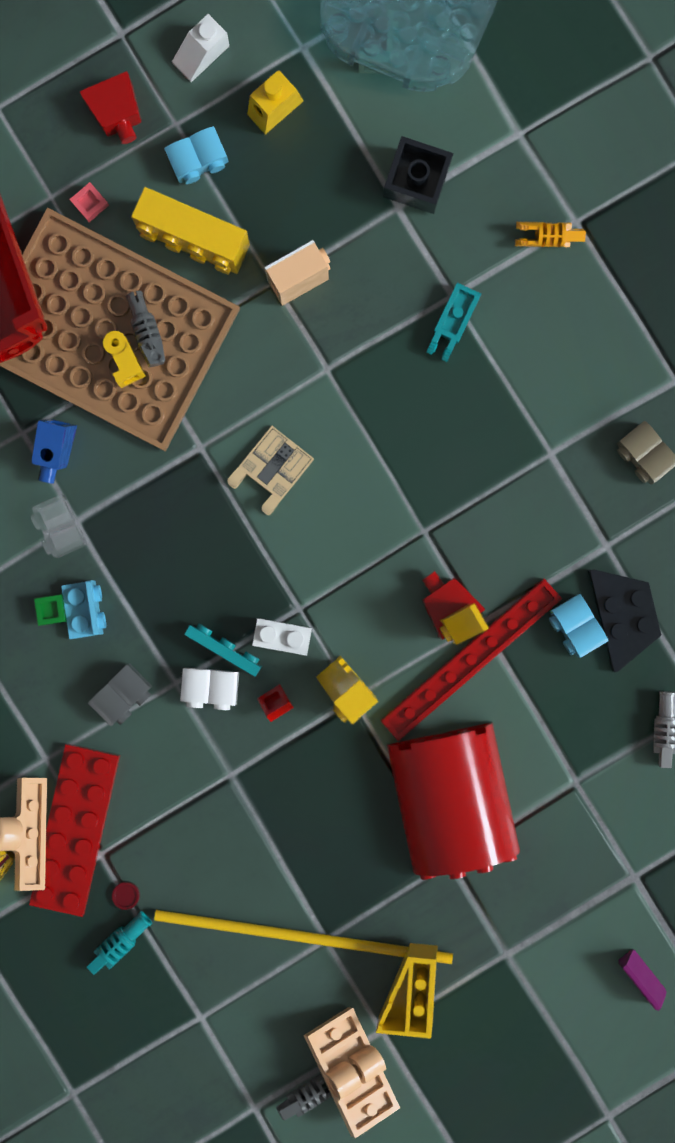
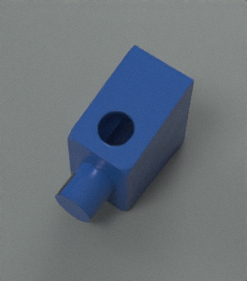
M53 419L38 420L32 464L40 466L39 481L53 484L57 470L67 467L77 425ZM50 450L53 452V458L50 455Z

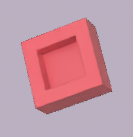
M90 182L69 199L88 222L92 221L109 206L108 202Z

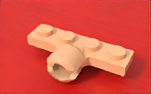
M17 778L16 814L14 817H0V851H12L15 854L14 891L45 890L47 778Z

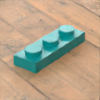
M200 623L197 627L194 625L188 627L184 635L254 677L257 676L262 668L261 665L257 664L260 660L259 658L247 651L242 655L234 650L236 647L234 643L223 637L220 641L210 636L213 631Z

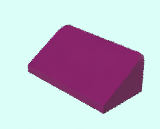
M632 949L618 960V964L655 1011H659L662 1008L667 991L638 953Z

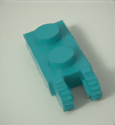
M457 282L433 332L435 335L426 353L432 355L438 346L440 337L450 340V343L445 348L441 360L448 361L455 344H458L481 297V293Z

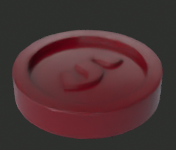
M128 881L119 883L112 893L113 903L122 910L132 909L140 899L138 887Z

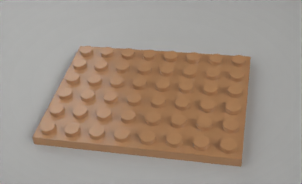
M47 208L22 255L47 324V331H42L43 339L37 345L15 358L1 362L0 367L166 452L230 330L240 307ZM136 291H142L148 313L154 315L162 339L165 362L162 365L149 368L138 347L131 326L133 316L125 297L128 293L134 292L136 296ZM111 331H119L124 334L130 342L146 376L123 388L117 384L113 373L119 371L117 364L103 346L104 337Z

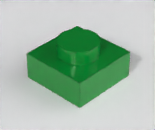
M63 595L34 599L38 626L67 622Z

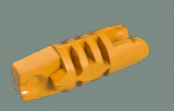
M516 222L517 229L535 230V239H515V246L570 247V242H585L586 231L584 229L572 228V223Z

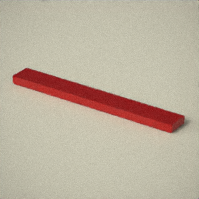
M543 578L488 626L489 629L477 635L380 721L397 741L401 740L562 598Z

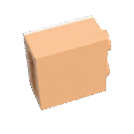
M312 240L266 266L267 281L281 305L287 304L329 280L330 259L323 248L318 249Z

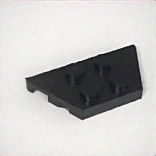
M594 569L589 570L601 626L609 640L606 642L612 672H618L661 636L649 582Z

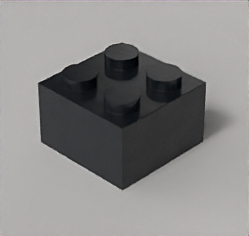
M401 136L384 186L383 197L434 214L454 153Z

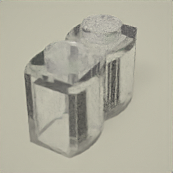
M60 494L32 507L34 514L31 515V520L37 530L41 529L45 539L41 540L48 555L52 554L53 557L60 558L87 545L65 495Z

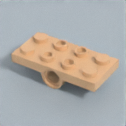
M352 1007L346 1008L304 1035L351 1137L357 1138L400 1108L384 1074L386 1070L385 1062L379 1051L370 1045Z

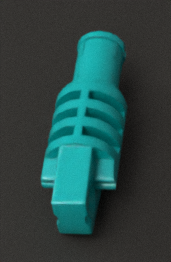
M140 911L125 927H118L93 951L97 957L87 966V969L93 975L105 965L108 969H111L135 946V939L152 925L151 919L144 912Z

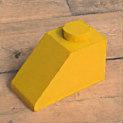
M468 604L441 620L443 626L439 628L446 641L452 640L455 645L489 629L475 604Z

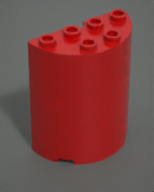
M492 722L447 731L442 734L386 744L414 874L420 875L421 880L449 875L450 879L465 877L466 872L477 870V873H486L494 870L493 865L517 860L520 848Z

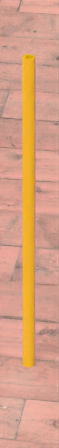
M156 910L154 921L398 957H404L408 949L407 946ZM437 951L438 963L452 964L453 953Z

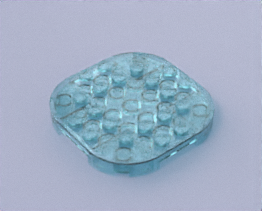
M321 0L320 27L330 50L345 63L353 66L354 62H357L402 81L403 88L413 91L430 92L436 91L437 87L448 83L452 85L469 69L490 18L493 16L497 0Z

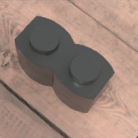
M129 663L88 704L110 726L116 722L121 725L131 716L132 713L129 709L135 703L141 706L151 696L148 690L152 685Z

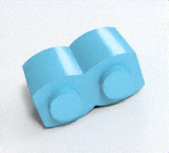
M214 126L201 130L188 138L176 141L164 148L179 183H194L200 179V175L204 172H219L225 168L224 164L229 162Z
M581 594L575 595L550 610L552 617L549 618V621L556 632L561 630L566 638L563 644L571 656L575 654L577 658H581L609 641Z

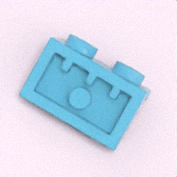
M93 580L62 585L69 639L103 634V628H106V618L104 612H100L99 602L102 601L100 585H96V581Z

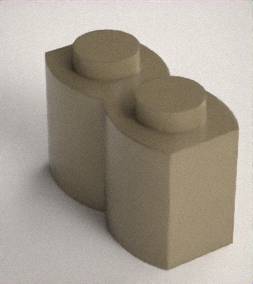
M643 421L616 443L619 447L617 450L618 454L624 461H631L637 468L635 474L643 483L648 481L652 485L675 467V454L646 421Z

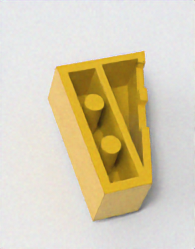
M409 944L378 1017L376 1033L431 1039L437 945Z

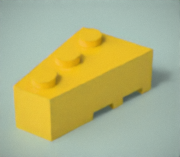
M341 656L316 676L335 704L333 711L343 722L349 720L353 724L378 702L372 691Z

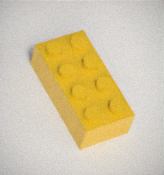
M144 187L131 216L142 238L154 243L156 240L165 243L167 249L176 253H180L181 250L189 253L191 259L201 264H204L205 261L215 265L214 268L227 275L230 272L238 274L250 247L246 230L147 187Z

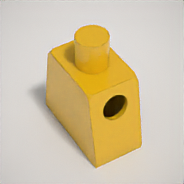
M279 70L252 92L249 98L247 115L266 135L299 106L303 99L297 89Z

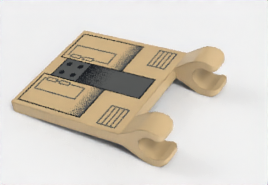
M271 426L240 466L228 478V485L236 489L246 475L252 478L272 494L262 505V512L269 516L314 461V458L275 427Z

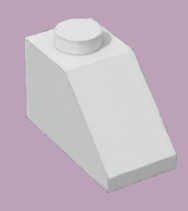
M207 14L188 32L172 60V64L192 82L229 47L227 32Z

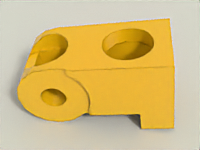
M111 331L106 334L103 339V346L108 354L114 358L119 371L113 373L117 384L123 388L146 377L130 342L124 334L119 331Z

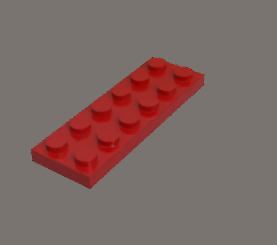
M65 744L46 828L45 890H32L30 906L80 917L84 916L120 755L73 744Z

